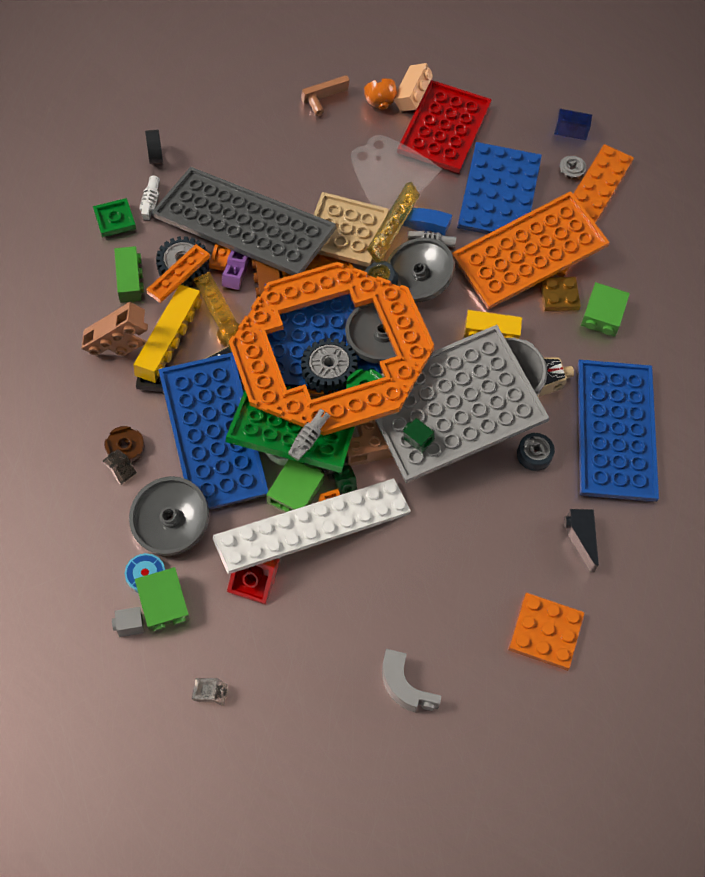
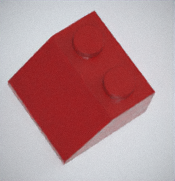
M276 558L231 573L227 592L266 604L276 578L280 559Z

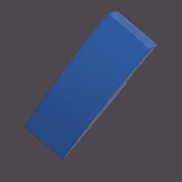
M403 208L396 223L416 231H425L424 233H427V231L439 232L445 236L451 224L452 215L432 209Z

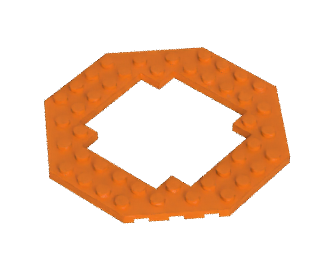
M340 262L268 282L261 296H258L253 303L248 316H245L238 326L236 334L229 340V345L250 406L302 427L308 422L311 423L319 409H322L324 414L327 412L330 415V418L327 419L320 429L321 435L331 434L398 413L434 350V343L408 287L394 285L390 280L378 276L377 278L369 276L367 272L356 268L344 267V264ZM350 294L355 308L374 303L396 354V357L380 361V368L384 375L383 378L312 400L306 384L289 390L286 389L267 334L284 329L280 314Z

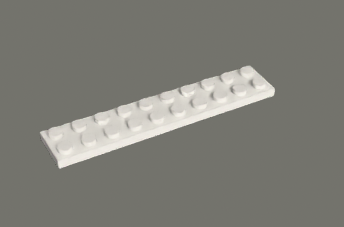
M393 478L213 535V541L227 573L231 574L409 515L411 510Z

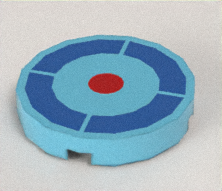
M144 553L137 555L126 565L124 573L126 582L131 589L138 593L135 579L163 571L165 566L161 559L153 554Z

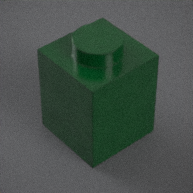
M417 418L412 422H408L403 429L404 440L421 453L435 440L434 431Z

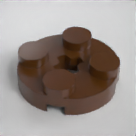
M120 426L110 432L108 438L105 439L104 446L108 457L115 464H128L142 457L144 440L138 430L131 429L129 426ZM125 441H126V444H129V446H127V448H121V447H119V446H122V442H125Z

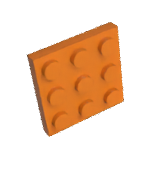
M525 593L508 650L568 671L585 612Z

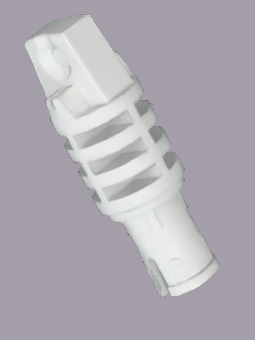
M157 176L149 177L148 187L143 192L140 204L143 220H150L151 212L157 205L159 197L158 186L160 183V178Z

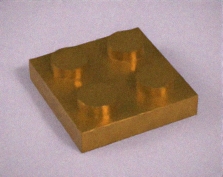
M549 277L540 282L544 311L580 310L581 304L576 277Z

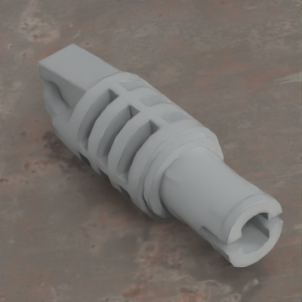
M409 231L407 241L416 238H432L444 243L447 247L455 248L456 237L443 236L439 232L434 234V232L429 233V231L427 233H424L425 231Z
M319 409L311 423L305 424L295 438L288 453L292 458L298 461L310 450L320 436V429L327 419L330 418V415L327 412L324 414V410Z

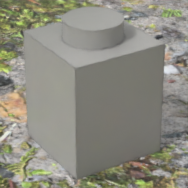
M140 607L115 611V618H112L113 631H117L119 637L144 633L143 616Z

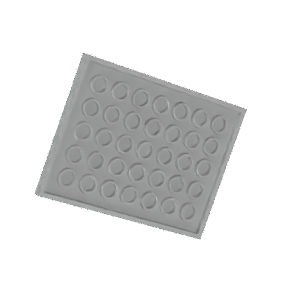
M495 325L432 352L401 410L398 413L375 419L405 483H408L549 421V416L498 325ZM415 418L432 429L435 434V440L423 453L404 440L403 429L408 422H412Z

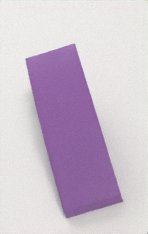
M231 250L227 259V266L222 274V287L240 289L250 257Z

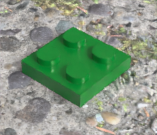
M127 198L93 206L102 237L136 229Z

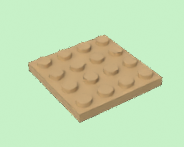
M322 192L314 215L335 223L337 229L318 254L366 267L370 266L389 209Z

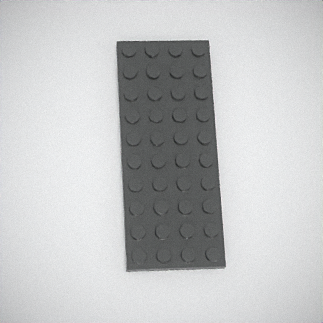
M193 167L187 170L151 212L152 216L156 219L291 275L304 272L337 229L336 224Z

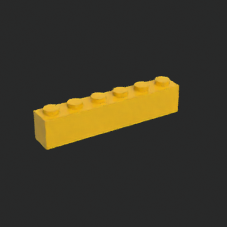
M180 285L133 364L134 376L156 383L160 376L158 369L165 368L166 363L171 361L173 350L178 348L181 336L186 334L187 325L193 321L196 309L201 307L202 299H200L199 290Z

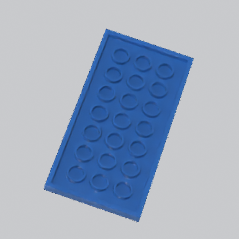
M228 353L158 369L183 477L194 483L202 491L208 502L209 510L266 496L268 487L259 452L225 442L226 435L243 396V389L233 354Z
M579 359L577 364L580 496L657 502L659 500L652 366Z

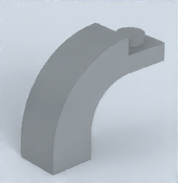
M386 649L382 666V677L385 688L391 698L401 707L411 712H416L418 705H421L425 710L432 711L438 709L441 695L417 690L407 682L404 675L407 653Z

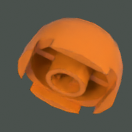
M383 78L382 82L377 83L374 80L364 87L365 98L371 106L380 110L387 109L394 102V98L397 95L395 81Z

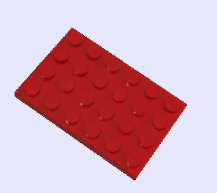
M431 80L397 148V153L460 174L492 99Z

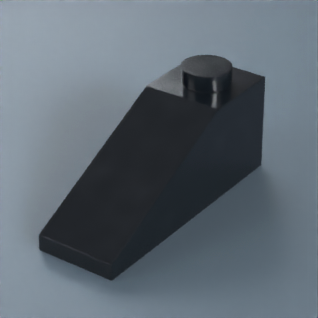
M570 509L567 516L564 517V527L567 528L569 538L589 571L595 572L599 562L594 510Z

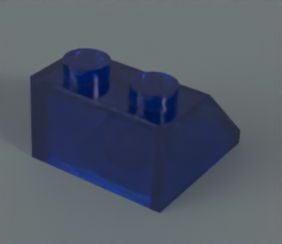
M559 108L554 134L587 140L592 114Z

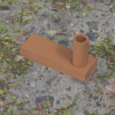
M345 75L302 89L301 100L303 104L310 103L315 115L320 116L324 113V109L319 99L348 90L350 80Z

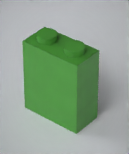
M595 282L581 326L603 332L606 335L616 336L630 293Z
M288 459L266 495L267 503L284 512L311 505L324 483V474L317 468H310L302 462Z
M175 567L135 579L148 629L153 628V631H158L166 628L165 624L173 622L174 625L186 622L185 618H188L189 614Z

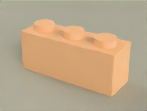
M427 63L410 65L394 98L399 111L417 109L433 77Z

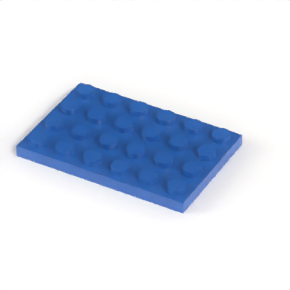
M476 142L457 228L489 234L531 212L542 155Z

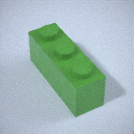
M136 246L114 248L117 291L120 303L142 301L141 293L145 292L143 282L140 283V279L143 278L142 268H139V264H142L141 253H137Z

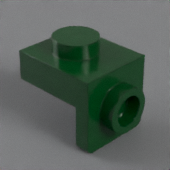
M344 465L341 473L332 471V476L340 495L357 490L356 476L350 465Z

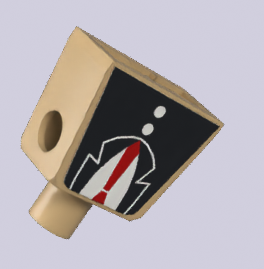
M543 357L547 364V379L537 397L563 389L567 378L574 377L573 367H563L561 359L558 357Z

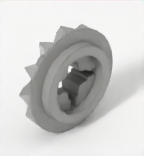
M577 156L563 158L559 166L561 173H564L565 177L571 176V179L573 177L579 179L580 176H584L587 168L586 163Z

